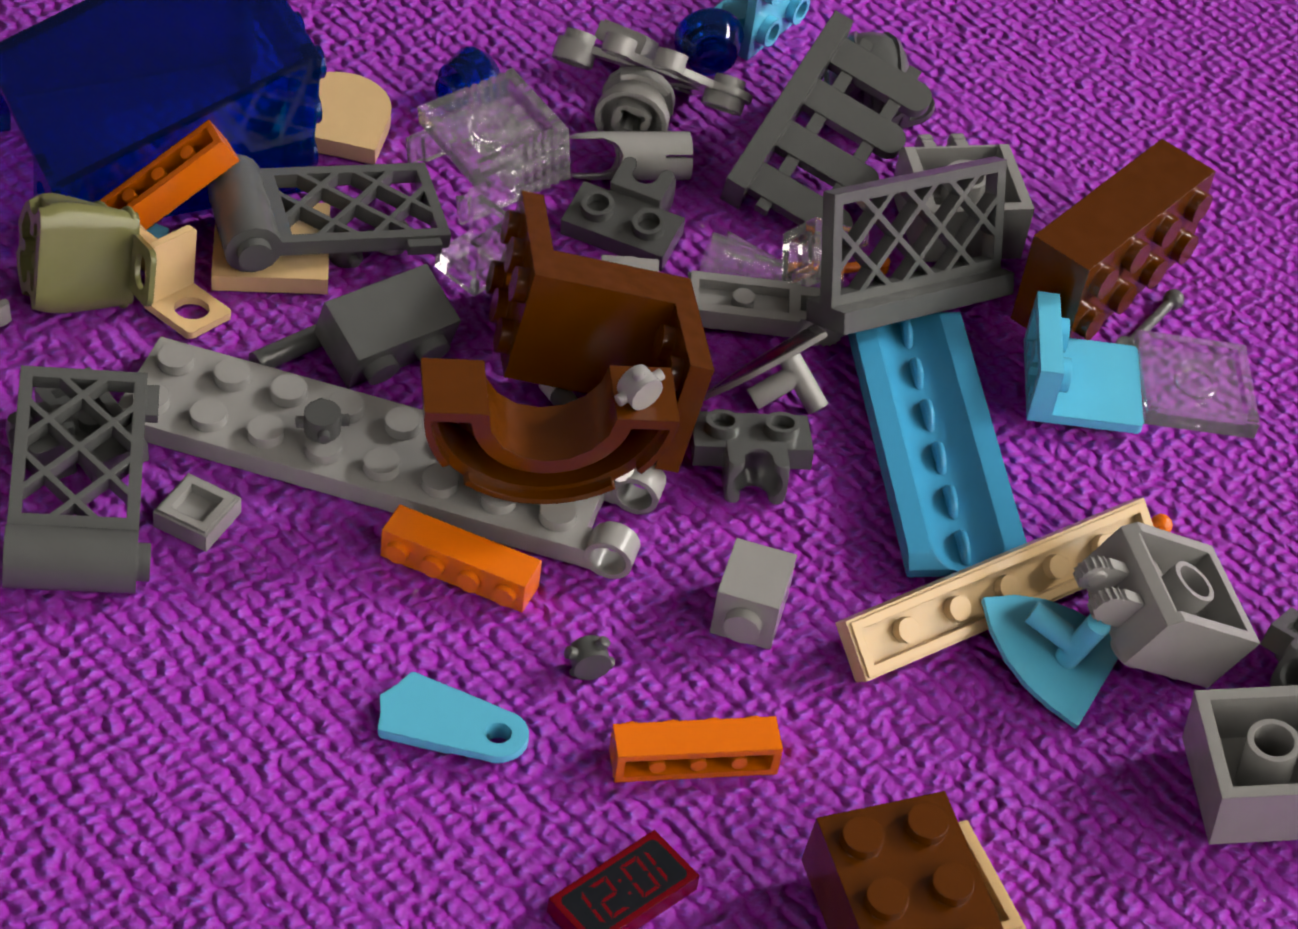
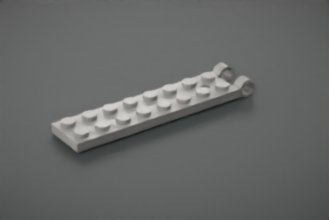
M160 336L138 371L148 373L147 385H160L158 423L145 422L144 439L147 443L392 513L401 504L491 541L588 568L599 576L609 579H620L630 573L640 549V539L631 528L618 522H602L594 529L592 528L603 501L617 504L625 511L633 514H648L656 509L666 485L665 473L663 470L655 469L653 464L642 474L635 468L632 476L627 478L626 481L617 482L614 480V490L592 498L559 504H525L490 497L464 485L461 473L450 465L446 467L441 466L433 455L426 439L422 409ZM125 392L118 404L123 411L133 404L134 393ZM319 398L335 402L340 407L341 414H349L350 417L349 426H341L340 435L327 444L310 440L305 435L304 428H296L295 417L304 416V409L307 404ZM633 484L640 485V486H642L643 488H639V487H637V486H635V485H633Z

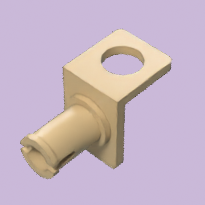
M140 224L139 234L155 250L157 258L152 306H144V308L186 339H194L231 319V309L194 283L197 230L191 225H186L158 239ZM142 257L140 269L145 272L146 279L145 261ZM194 304L205 308L208 314L199 319H188L178 315L175 310L183 305Z

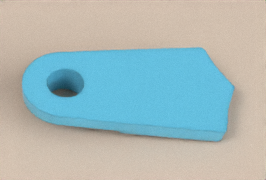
M410 672L398 684L380 694L381 713L378 723V736L381 739L445 754H457L491 763L512 761L522 755L528 746V726L519 715L419 673ZM493 738H503L507 741L503 743H493L489 740Z

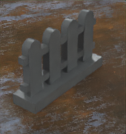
M836 10L727 176L720 197L723 201L739 209L747 195L758 201L754 208L755 211L765 217L770 209L778 212L806 229L802 239L812 245L815 244L818 237L822 239L823 196L791 178L796 168L800 167L832 186V189L879 180V175L875 169L865 163L871 153L884 159H892L899 155L900 148H903L905 145L906 135L900 126L892 122L897 112L899 111L909 117H920L926 113L932 101L930 89L918 80L922 73L920 70L910 65L905 73L871 53L874 47V43L864 37L859 44L849 40L847 37L854 21ZM828 70L838 75L832 86L822 81ZM852 83L886 103L880 114L844 94L849 85ZM801 111L812 117L806 127L795 122ZM824 124L859 144L853 156L818 136ZM774 153L785 158L778 170L768 164ZM843 209V230L848 234L853 226V220L851 215Z

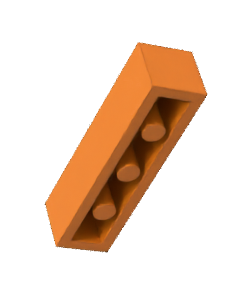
M208 119L99 201L117 209H122L124 206L132 207L139 215L140 224L147 230L240 160L228 140Z
M399 504L382 529L380 556L389 559L393 563L402 564L422 572L428 577L437 578L457 586L463 591L494 601L500 606L509 607L523 613L539 587L542 560Z
M748 716L746 718L726 719L708 718L705 720L684 721L672 719L663 722L642 723L630 721L613 724L609 745L614 783L778 774L783 752L776 716Z

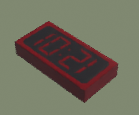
M653 830L551 896L548 900L547 913L562 929H638L697 890L700 875L656 830Z

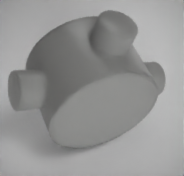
M643 364L633 366L627 370L617 384L618 394L614 396L616 403L619 406L629 403L635 410L649 407L658 399L662 392L663 384L661 381L665 379L663 371L658 368L651 372Z

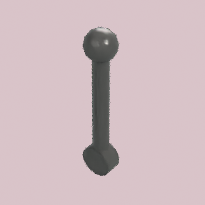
M1177 289L1166 291L1163 295V303L1129 337H1119L1116 344L1132 345L1138 349L1137 344L1171 310H1178L1183 306L1185 298L1182 292Z

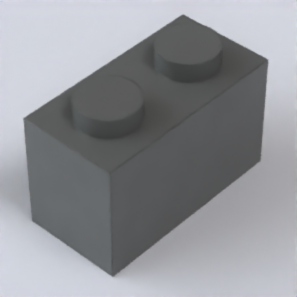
M424 264L324 302L314 332L345 386L349 389L366 381L370 385L382 383L394 376L400 368L417 361L421 363V358L443 357L451 348L450 344L461 319L429 266Z

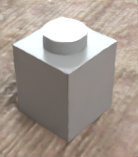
M736 538L717 591L710 633L730 638L738 643L751 644L771 650L789 595L797 554Z

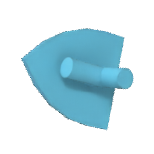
M1021 595L983 597L981 603L989 633L1006 665L1029 693L1048 710L1076 729L1118 660L1110 644L1112 639L1109 634L1111 625L1104 624L1101 620L1097 622L1096 619L1092 618L1091 614L1086 617L1072 608L1046 599Z

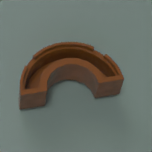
M421 358L420 374L426 439L433 455L442 467L450 465L463 475L464 485L490 497L525 504H559L592 498L614 490V480L635 468L639 473H644L664 454L671 444L680 423L672 369L666 367H647L651 372L658 368L661 369L665 379L661 381L663 389L658 399L642 410L633 409L629 403L623 406H619L616 403L614 396L618 394L617 384L622 375L633 367L609 365L602 382L584 397L564 405L535 407L515 403L497 393L486 378L484 360Z

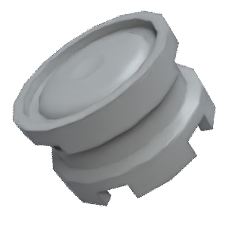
M629 66L616 70L605 81L602 96L595 108L594 122L597 130L667 131L676 100L673 88L662 75L649 68Z

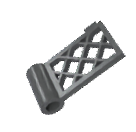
M236 154L240 161L205 186L226 261L232 268L242 272L264 270L273 265L280 256L406 250L408 255L441 254L442 248H449L451 232L425 162L259 168L253 159L246 155ZM415 183L417 190L411 196H408L390 187V185ZM351 185L363 192L354 199L335 189V187ZM296 187L308 194L298 201L282 193L278 188ZM377 198L397 209L388 216L368 205ZM322 200L341 210V212L334 218H331L313 207ZM411 215L430 225L431 228L414 229L402 222ZM353 218H357L375 227L373 231H357L347 226V224ZM298 220H301L320 231L314 234H292L290 227Z
M21 365L8 515L3 545L2 588L135 594L136 581L149 582L151 543L138 542L145 422L158 423L160 385H147L148 373ZM33 387L58 388L71 399L48 414L32 399ZM107 391L134 393L133 404L114 418L94 400ZM83 409L101 427L79 442L60 424ZM30 417H32L37 423L29 428ZM130 423H132V434L125 429ZM49 433L67 451L44 466L27 450L30 445ZM114 437L130 452V456L109 470L91 451L109 438ZM79 461L98 479L75 495L56 476ZM26 469L32 474L27 480H25ZM129 474V484L127 486L121 479ZM42 486L47 487L64 503L50 514L22 513L23 500ZM110 489L127 505V518L100 517L87 504Z

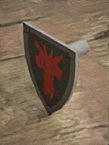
M814 324L720 381L707 391L704 400L730 390L780 364L782 370L747 389L757 409H761L792 390H795L808 415L822 409L828 404V401L800 352L828 337L826 331Z

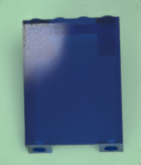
M84 0L0 41V132L11 131L12 113L33 156L34 196L42 193H57L90 202L99 201L208 119L224 135L236 154L246 155L253 159L259 168L317 166L318 149L315 142L316 124L322 121L319 85L320 79L326 76V59L321 46L318 44L314 45L305 31L301 14L298 11H293L287 0ZM206 187L165 217L211 209ZM296 187L278 188L279 191L286 195L304 192Z

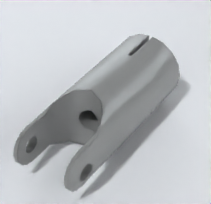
M587 131L568 136V139L607 140L614 146L616 153L614 165L610 169L602 173H569L570 177L586 180H612L622 161L627 157H633L637 161V167L633 172V177L636 180H656L661 172L665 170L673 172L675 180L691 179L693 158L666 156L693 155V143L689 131Z

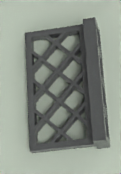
M993 156L823 191L820 296L807 299L806 321L841 335H848L1012 295L1014 292L1015 273L1001 268L1007 159ZM986 175L985 193L975 205L968 197V193L980 176ZM942 184L949 194L936 213L933 214L925 204L937 186ZM900 193L907 202L891 224L882 212L894 195ZM856 202L863 212L847 234L843 230L844 204ZM959 206H961L969 216L953 237L945 227ZM919 215L927 226L911 247L903 238V235L916 216ZM876 224L884 235L868 257L859 245L873 225ZM980 228L983 232L982 255L971 258L965 249ZM939 238L947 248L935 265L929 267L923 258L936 239ZM896 247L902 253L904 259L892 276L886 277L880 268ZM853 257L860 264L861 268L847 287L841 288V271L850 258Z

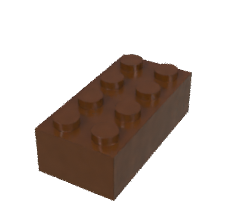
M1159 140L1034 235L1011 319L1027 329L1037 291L1058 293L1061 299V317L1070 319L1069 338L1090 340L1099 331L1103 322L1114 312L1122 314L1140 291L1145 287L1148 289L1154 288L1161 281L1166 270L1176 262L1180 265L1185 263L1193 254L1199 241V237L1194 235L1198 222L1205 216L1213 200L1209 190L1216 171L1167 141Z
M945 791L816 818L801 860L828 929H1003Z

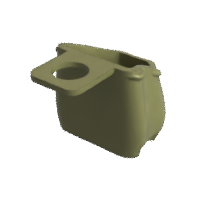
M57 193L38 194L25 202L18 221L19 246L16 258L21 291L23 295L30 296L31 309L47 313H71L116 306L126 308L129 304L133 303L134 296L143 306H152L157 265L156 252L139 234L140 218L132 207L124 206L122 209L107 206L102 201L90 202ZM142 257L144 258L146 267V279L144 287L141 281L140 272Z

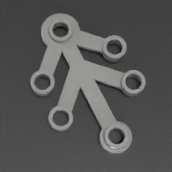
M566 27L564 36H558L552 53L554 59L585 70H592L595 58L620 65V68L640 66L652 69L662 75L674 90L694 96L703 95L702 104L731 115L741 116L744 105H750L753 98L750 93L744 91L746 82L723 73H716L714 80L685 68L688 56L664 47H658L654 60L635 53L638 43L636 40L615 32L607 31L602 48L594 46L596 41L594 35L579 29Z

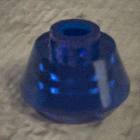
M704 8L689 14L678 24L674 33L676 51L689 57L687 64L695 72L706 76H713L716 73H724L734 65L744 41L743 27L738 18L732 13L718 8Z
M465 46L459 49L439 69L438 79L435 82V92L441 105L456 115L488 117L497 111L503 99L504 84L496 62L487 52L473 46Z

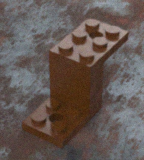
M521 190L516 210L508 209L505 213L500 234V242L505 244L501 260L493 259L490 263L485 288L487 294L493 295L489 321L497 323L493 340V351L501 353L503 376L505 378L588 394L602 382L609 365L636 366L643 364L647 367L671 368L680 423L671 444L654 463L655 469L678 473L714 373L691 279L555 251L552 244L544 195Z

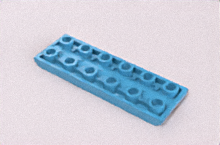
M938 312L848 334L906 576L945 577L1027 543L961 313Z

